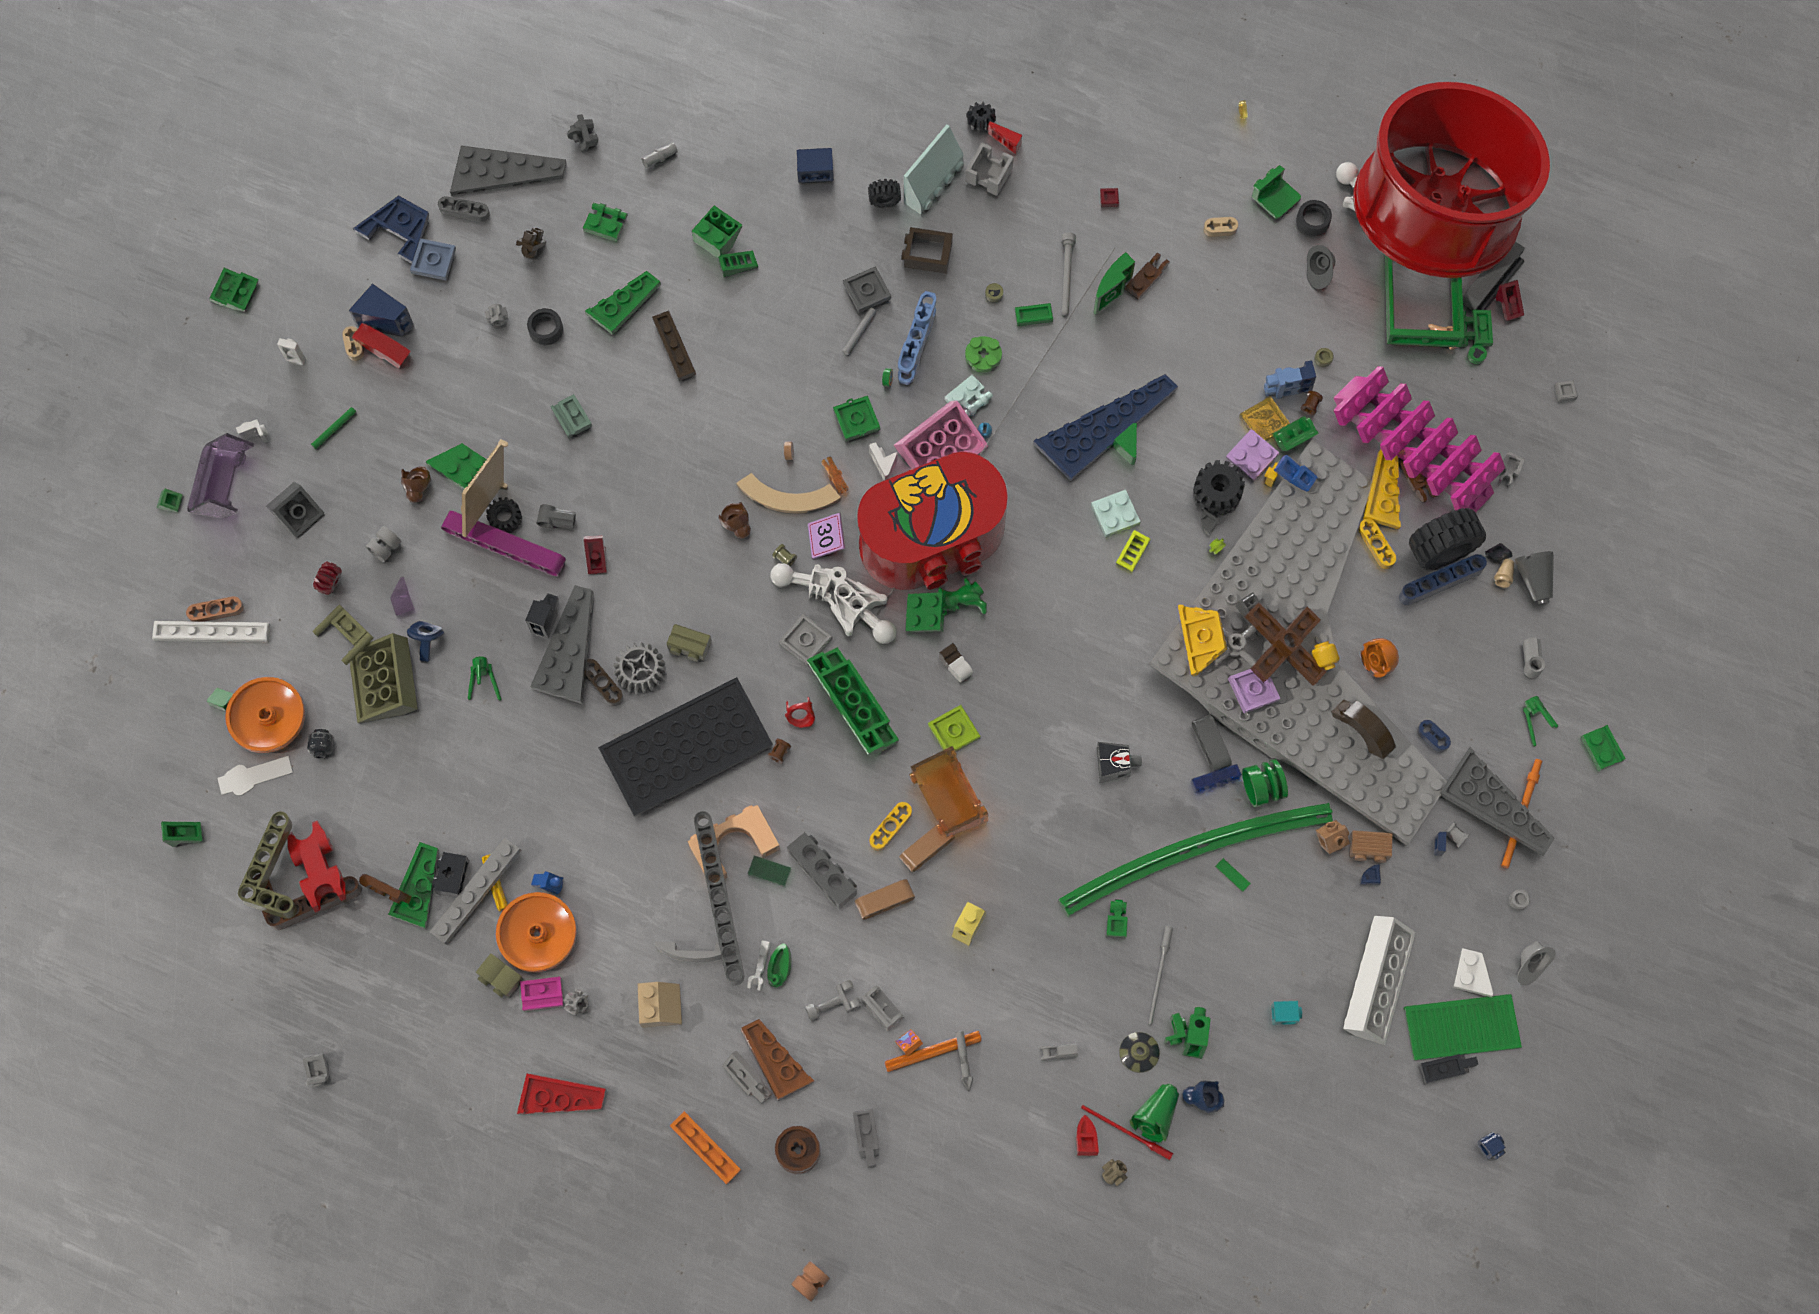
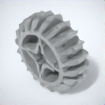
M641 642L640 647L633 643L634 648L630 649L629 646H626V652L620 650L621 656H616L615 658L618 663H614L613 666L616 669L614 675L618 676L616 680L618 683L622 682V688L627 687L629 692L634 688L635 693L638 694L639 689L646 693V688L648 687L653 691V684L659 686L660 683L657 679L663 680L664 676L661 673H665L666 669L663 667L665 661L661 660L663 655L661 653L658 654L657 648L652 649L650 644L645 648L644 643ZM648 657L655 663L654 670L647 665ZM625 666L632 670L631 679L624 673Z

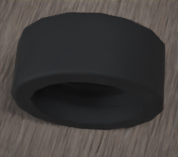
M1309 200L1303 203L1297 214V227L1306 235L1320 236L1330 226L1332 219L1331 209L1327 204L1319 200ZM1318 211L1324 216V223L1317 226L1310 225L1303 218L1305 212Z
M548 308L538 309L528 318L527 328L534 342L540 345H550L558 341L562 336V321L554 310ZM541 319H552L555 322L556 328L550 334L541 335L536 333L534 329L535 324Z

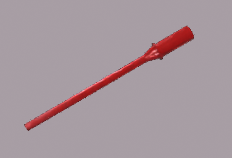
M1082 1104L1081 1109L1144 1143L1150 1151H1154L1168 1160L1174 1154L1156 1144V1142H1150Z

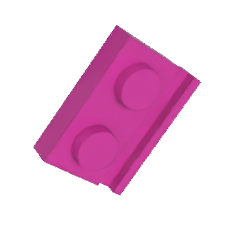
M560 976L520 981L523 1011L564 1007Z

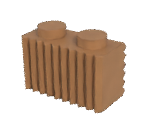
M1353 830L1350 834L1349 857H1354L1356 861L1374 859L1377 863H1385L1386 860L1392 857V833Z

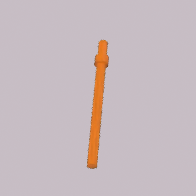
M1535 759L1532 770L1528 773L1526 779L1528 783L1521 804L1525 805L1527 809L1535 784H1538L1540 778L1539 772L1543 762L1540 759ZM1512 837L1509 839L1501 867L1506 869L1510 866L1517 840Z

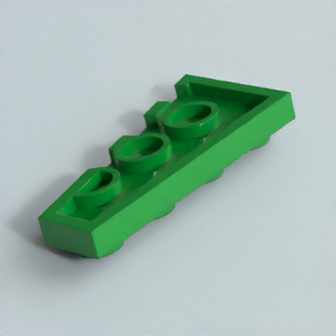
M419 842L399 888L400 891L410 895L412 898L409 904L403 901L398 904L393 901L388 913L390 917L426 929L433 890L432 884L439 854L438 848Z

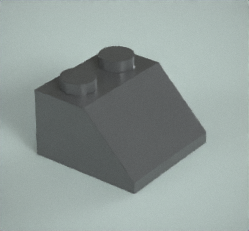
M295 481L266 505L277 520L296 538L324 514L323 510L304 488Z

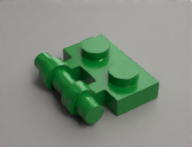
M593 203L592 210L597 211V214H588L583 231L617 242L624 227L623 223L618 221L620 218L626 220L628 213L622 212L619 208L607 207L603 203ZM604 214H608L612 216V219H608L603 216Z
M1472 310L1471 317L1466 316V311H1463L1464 340L1461 347H1467L1468 340H1473V346H1492L1491 310ZM1467 325H1472V331H1467Z

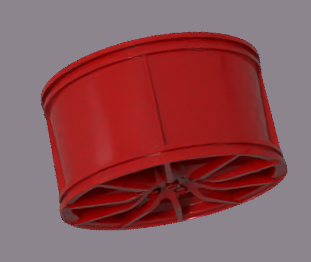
M1436 82L1418 86L1398 97L1383 116L1377 135L1376 150L1366 160L1355 181L1353 202L1357 219L1367 237L1382 253L1408 269L1442 278H1461L1482 273L1500 263L1511 251L1521 228L1522 216L1542 194L1550 172L1548 148L1541 132L1530 117L1514 103L1493 91L1460 82ZM1412 147H1425L1428 175L1404 165L1395 157L1394 152ZM1432 147L1460 154L1468 158L1469 161L1458 173L1451 176L1445 175L1444 168L1437 167ZM1475 162L1485 169L1497 181L1500 187L1480 190L1470 188L1468 185L1465 187L1461 182L1472 163ZM1505 195L1510 208L1499 212L1483 213L1473 203Z

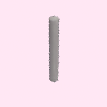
M870 308L843 349L842 352L844 354H850L875 315L876 310L874 308Z

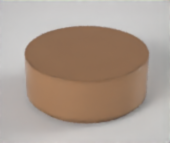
M793 442L784 443L785 460L794 459Z

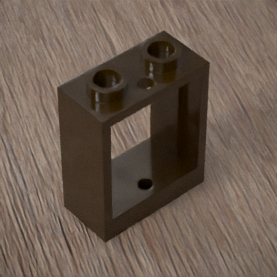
M910 227L909 234L906 233L904 244H907L906 250L903 249L901 260H904V268L947 274L953 233ZM913 239L944 243L941 260L910 256Z

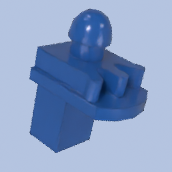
M544 871V874H534L531 885L558 895L563 887L564 878Z

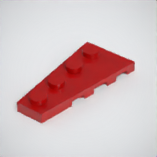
M526 1073L517 1114L602 1110L606 1089Z

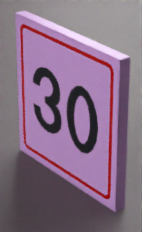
M841 513L808 523L812 559L845 549Z

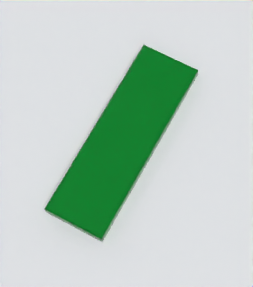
M1224 858L1215 866L1242 892L1251 884Z

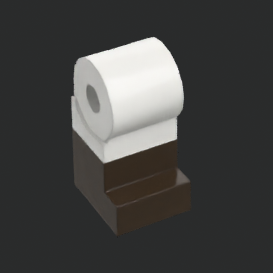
M954 643L939 652V659L959 682L964 681L973 674L972 668L959 653Z

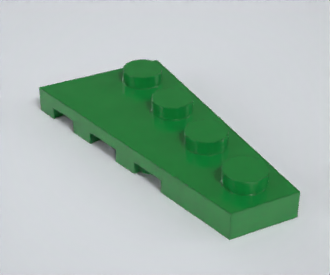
M648 271L628 282V285L621 290L617 289L610 297L603 298L597 302L596 306L586 309L585 314L613 335L661 285L660 280Z

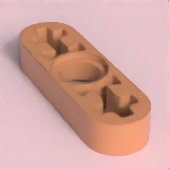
M232 596L192 604L187 608L186 615L191 622H206L239 615L243 611L244 605L238 597ZM235 602L237 605L233 610L231 606H233V603ZM213 606H220L218 613H210V609ZM195 610H198L200 612L197 614V617H194L192 615L195 614Z

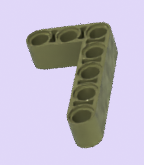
M279 811L272 815L238 889V896L249 907L290 919L297 913V906L292 899L265 889L292 829V821L285 812ZM280 820H286L284 825L277 826ZM272 838H278L274 844H269ZM264 856H270L266 862H261ZM262 874L258 880H253L254 875ZM253 892L252 897L245 898L246 893ZM272 898L269 904H263L265 899ZM285 904H291L287 911H282V907Z

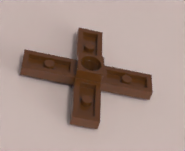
M1259 602L1246 614L1245 618L1272 644L1250 668L1263 683L1268 680L1285 660L1312 686L1327 672L1323 667H1319L1316 660L1300 645L1303 639L1321 621L1308 606L1302 610L1286 629ZM1284 638L1290 642L1291 647L1286 645Z

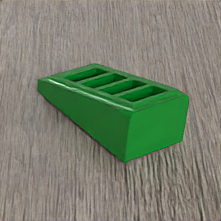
M753 250L718 256L723 277L758 268ZM750 257L752 263L748 264L746 258ZM740 259H743L744 264L741 265Z

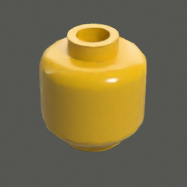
M1329 641L1314 645L1315 649L1312 650L1311 654L1318 666L1323 667L1325 670L1335 668V663L1340 660L1336 645L1329 643Z

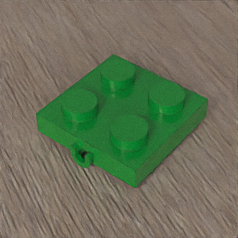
M868 395L855 400L850 398L846 403L833 407L846 442L881 430Z
M943 592L908 594L905 631L909 633L943 631L944 616L947 615L945 608L946 594Z

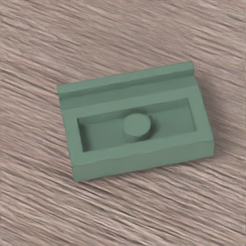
M574 394L559 401L558 404L550 406L568 438L592 427V423Z

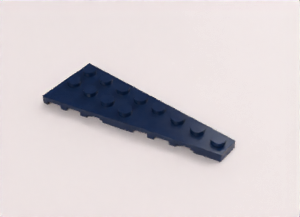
M1164 374L1148 382L1145 386L1137 390L1134 389L1129 394L1121 398L1118 397L1113 402L1105 406L1102 405L1082 415L1079 419L1071 423L1068 422L1055 431L1048 432L1047 435L1039 439L1036 438L1033 444L1072 481L1113 445L1115 438L1131 424H1138L1178 389V386Z

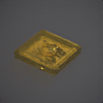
M1271 396L1239 414L1249 431L1252 429L1265 441L1273 438V432L1290 424Z

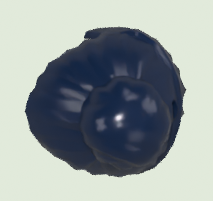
M1200 1081L1195 1087L1189 1086L1182 1093L1184 1102L1189 1105L1194 1104L1200 1110L1206 1111V1113H1214L1221 1110L1225 1102L1222 1092L1219 1091L1218 1081Z

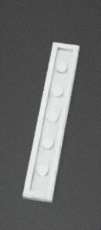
M154 621L152 639L153 641L268 643L270 624L259 622Z

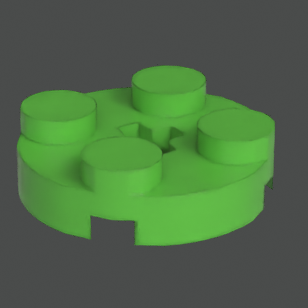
M987 336L974 337L966 347L965 359L972 366L973 370L981 373L990 372L1000 364L1002 349L996 339ZM982 351H986V353H988L989 355H986L985 358H982L981 354L979 353Z

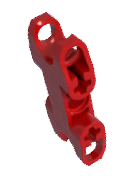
M318 820L312 822V833L306 839H296L292 831L287 838V848L295 867L304 864L308 878L299 881V884L315 913L321 911L320 901L327 893H337L341 901L346 899V884L338 865L330 868L328 866L325 854L332 852L333 847Z

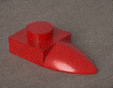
M1084 1115L1077 1127V1156H1098L1099 1148L1096 1128L1090 1118Z

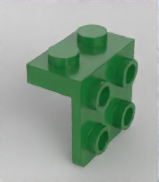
M1281 165L1275 169H1270L1262 180H1257L1253 185L1254 190L1252 193V198L1275 219L1282 217L1301 200V195L1282 179L1285 169Z

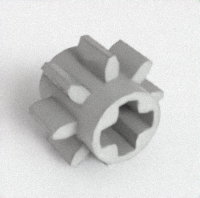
M492 304L488 307L489 311H485L487 323H491L492 326H502L505 324V320L509 319L506 307L502 308L501 304Z
M575 989L574 993L569 991L563 1000L566 1005L564 1009L577 1016L578 1012L584 1013L589 1005L588 995L579 989Z

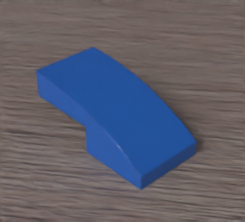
M1288 455L1283 456L1274 469L1275 472L1288 482L1306 492L1310 490L1318 478L1305 465L1300 467Z

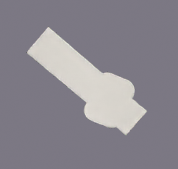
M289 756L247 769L244 765H237L229 770L225 776L218 777L217 779L221 795L232 791L235 795H243L252 789L255 784L293 772Z

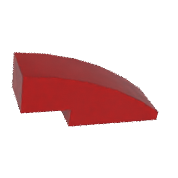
M364 323L359 326L351 337L381 359L384 358L398 369L411 352L397 341Z

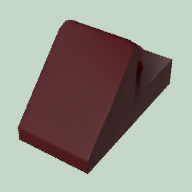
M1518 280L1500 285L1496 301L1502 303L1505 320L1508 321L1524 316Z
M603 535L585 536L583 540L588 574L607 573L606 547L604 546Z

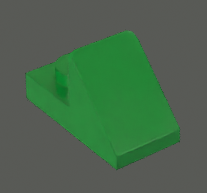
M161 822L162 841L172 847H176L180 843H200L202 841L201 822Z

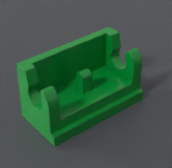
M1303 416L1272 434L1280 451H1288L1319 433L1310 418L1306 419Z

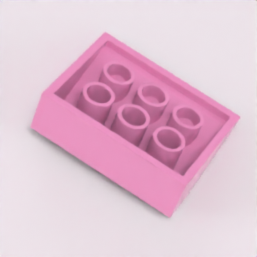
M950 401L894 444V447L911 469H914L955 452H970L978 455L983 451L987 443L959 402Z

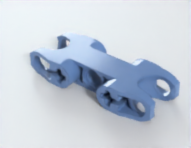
M925 291L919 298L907 340L903 344L898 360L899 383L909 385L916 376L920 358L936 316L935 293ZM930 297L933 299V303H923V299ZM916 336H918V337H920L921 339L916 340V339H913V338L916 337ZM902 372L906 374L911 373V378L903 379L901 377Z

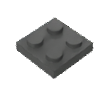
M876 266L843 280V285L858 313L891 299V294Z

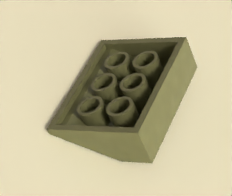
M391 633L369 642L350 662L357 723L401 716L417 710L408 638Z

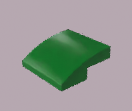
M224 267L210 295L209 301L244 312L259 279L243 272L241 274Z

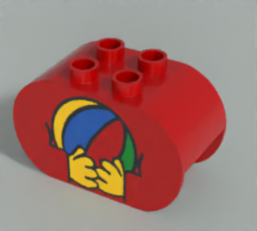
M955 452L872 486L863 495L857 514L860 532L859 552L865 569L882 585L897 590H913L926 585L928 590H933L943 586L948 581L947 576L961 571L963 576H967L980 570L983 566L982 562L994 554L1004 536L1008 495L1006 484L1000 472L992 463L980 455L970 452Z

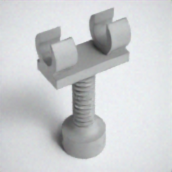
M851 980L836 985L839 996L833 998V1000L831 999L818 1006L813 1005V1003L805 1006L810 1020L813 1021L819 1018L820 1012L840 1005V1003L844 1005L847 1013L860 1008L862 1004L859 998L847 1002L844 992L854 987Z

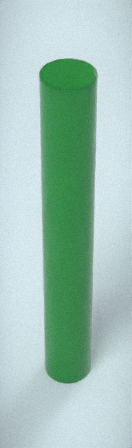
M353 407L349 408L313 441L311 446L316 450L356 413V410Z

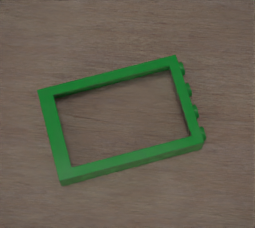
M1385 255L1387 344L1461 347L1464 340L1462 277L1451 278L1453 331L1396 329L1394 327L1393 260Z

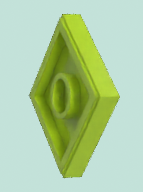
M962 705L928 722L930 730L947 757L981 738Z

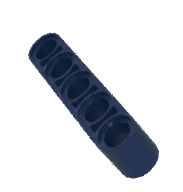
M1475 554L1407 583L1399 594V600L1404 605H1412L1475 578L1482 573L1487 565V560L1483 555ZM1473 563L1479 564L1480 568L1474 567ZM1456 570L1462 571L1463 575L1457 574ZM1439 577L1445 578L1447 582L1440 581ZM1422 585H1428L1430 589H1424ZM1405 592L1412 593L1413 597L1407 596Z

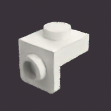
M257 419L251 422H244L241 426L236 427L243 441L260 435L264 443L268 442L266 435H268L267 429L264 424L260 425Z

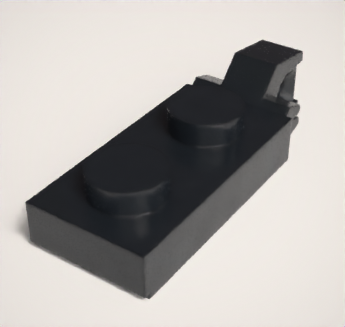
M1457 1054L1420 1063L1419 1065L1425 1084L1465 1075L1469 1073L1468 1068L1475 1067L1479 1063L1476 1056L1465 1059V1055Z

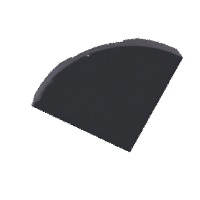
M1502 543L1485 551L1486 557L1493 560H1504L1513 557L1512 551Z

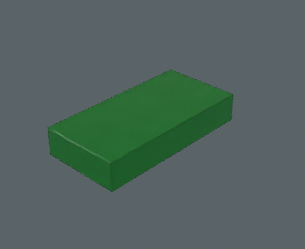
M1051 303L1015 307L1017 326L1050 323L1054 320Z

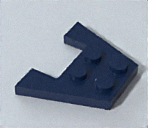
M398 195L355 226L353 230L369 240L380 226L400 237L406 243L398 252V256L412 264L420 238L422 239L429 213Z

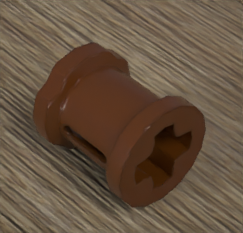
M1308 391L1306 402L1301 406V410L1308 415H1315L1317 412L1316 408L1319 402H1322L1323 396L1316 391Z
M777 738L773 750L767 756L771 760L783 764V758L787 750L791 748V745Z

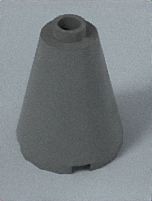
M1553 551L1534 553L1526 558L1525 556L1516 558L1515 563L1533 601H1538V605L1549 603V599L1553 598Z

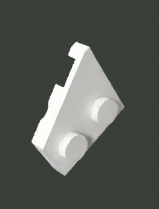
M1462 948L1453 988L1492 998L1493 990L1483 954Z

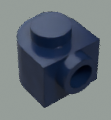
M1491 1132L1478 1141L1479 1148L1488 1160L1492 1157L1497 1160L1506 1153L1504 1150L1506 1148L1504 1140L1498 1133Z

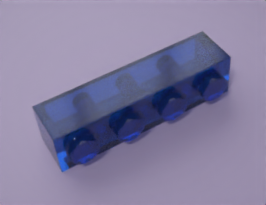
M1238 764L1193 778L1191 785L1194 793H1203L1206 789L1210 788L1212 790L1218 785L1224 786L1230 781L1236 782L1240 780L1239 778L1242 774Z

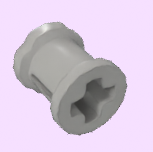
M1454 821L1446 830V836L1452 839L1459 848L1470 834L1463 832L1456 826L1457 823Z

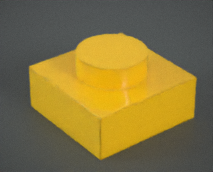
M1275 462L1273 468L1269 466L1264 475L1267 478L1265 485L1272 487L1279 475L1274 471L1278 465L1277 462Z

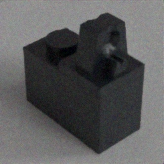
M547 593L544 600H533L525 619L532 634L549 639L558 617L556 611L559 602L558 596Z

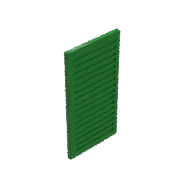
M1512 994L1492 996V998L1481 997L1404 1007L1414 1061L1449 1057L1457 1054L1468 1055L1522 1048Z

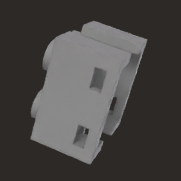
M981 143L966 169L965 182L974 186L980 184L987 187L988 192L998 195L1013 169L1014 156L1003 152L1002 159L997 160L992 157V147Z

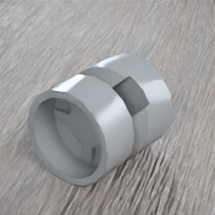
M382 526L376 533L377 538H372L365 547L376 558L385 562L391 555V550H395L402 541L395 533Z

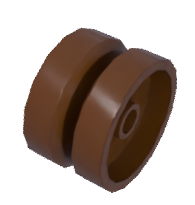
M791 1126L778 1136L775 1143V1155L780 1166L786 1172L794 1175L805 1174L818 1164L821 1156L820 1144L816 1135L810 1129L803 1126ZM798 1147L802 1149L800 1154H796L794 1151Z

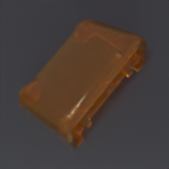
M953 746L910 766L912 773L909 774L913 784L917 783L931 809L938 823L935 826L940 836L944 834L945 837L988 822V812L984 805L981 806L980 799L978 800L961 768V763L956 758L957 753Z

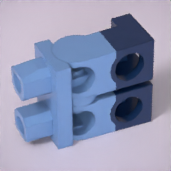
M1312 360L1305 361L1303 367L1295 369L1287 367L1283 370L1282 368H1277L1275 374L1267 375L1266 383H1264L1266 396L1275 394L1276 399H1280L1282 396L1312 391L1317 377Z

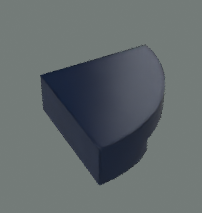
M1380 864L1371 866L1363 873L1360 885L1381 884Z

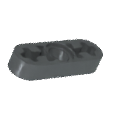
M449 196L441 197L438 201L439 210L444 215L480 222L486 221L490 217L489 208L484 203ZM461 206L469 207L466 212L459 211Z

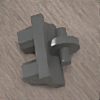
M583 114L577 115L578 121L570 126L567 137L574 140L575 143L579 142L582 152H587L590 146L597 145L599 139L596 133H588V131H593L594 129L593 120L584 119Z

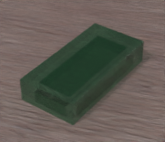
M754 855L747 874L748 876L785 888L792 869L791 867Z

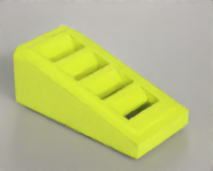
M1134 530L1116 563L1133 572L1151 538ZM1134 538L1143 542V546L1134 542ZM1130 545L1139 548L1140 551H1135L1134 549L1130 548ZM1129 551L1135 554L1136 558L1127 555L1126 552ZM1123 557L1132 561L1133 564L1130 565L1123 561Z

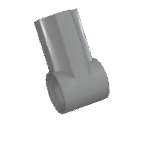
M1528 638L1523 640L1525 660L1523 671L1528 678L1535 679L1544 670L1545 661L1542 658L1541 640ZM1531 665H1535L1538 670L1533 669Z

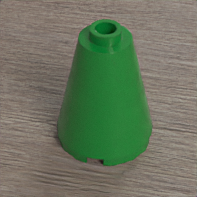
M1162 1084L1133 1114L1130 1119L1132 1128L1135 1131L1137 1128L1143 1132L1141 1135L1151 1141L1161 1143L1164 1140L1165 1142L1169 1135L1179 1098L1177 1088L1172 1084Z

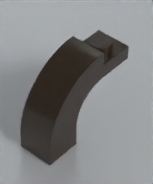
M1343 700L1331 711L1334 718L1350 725L1362 736L1369 753L1384 760L1396 748L1394 739L1386 725L1375 713L1360 702L1356 701L1353 704Z

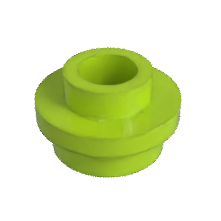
M1214 539L1209 544L1211 547L1209 552H1213L1216 555L1226 546L1223 542L1224 539Z

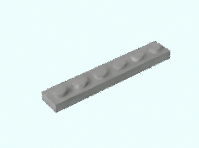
M504 838L431 929L430 933L447 945L522 850L507 838Z

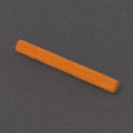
M979 1031L964 1035L966 1046L981 1042L982 1040ZM957 1038L914 1051L908 1056L905 1054L885 1061L886 1070L891 1072L957 1050Z

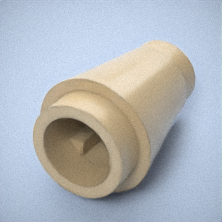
M1503 560L1494 576L1497 586L1507 588L1513 583L1515 564L1513 560Z

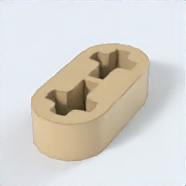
M1233 217L1210 218L1205 221L1203 231L1209 237L1231 236L1237 232L1238 221ZM1227 224H1230L1232 226V229H1229ZM1209 225H1213V228H1215V229H1214V230H1211V228L1209 227Z
M349 326L342 332L345 350L349 359L358 361L363 358L364 349L355 340H350V333L354 334L357 328ZM355 346L357 349V354L353 355V347Z

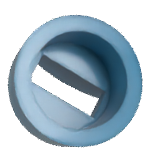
M981 423L977 428L984 439L989 438L992 434V427L989 423ZM984 427H987L986 433H983Z

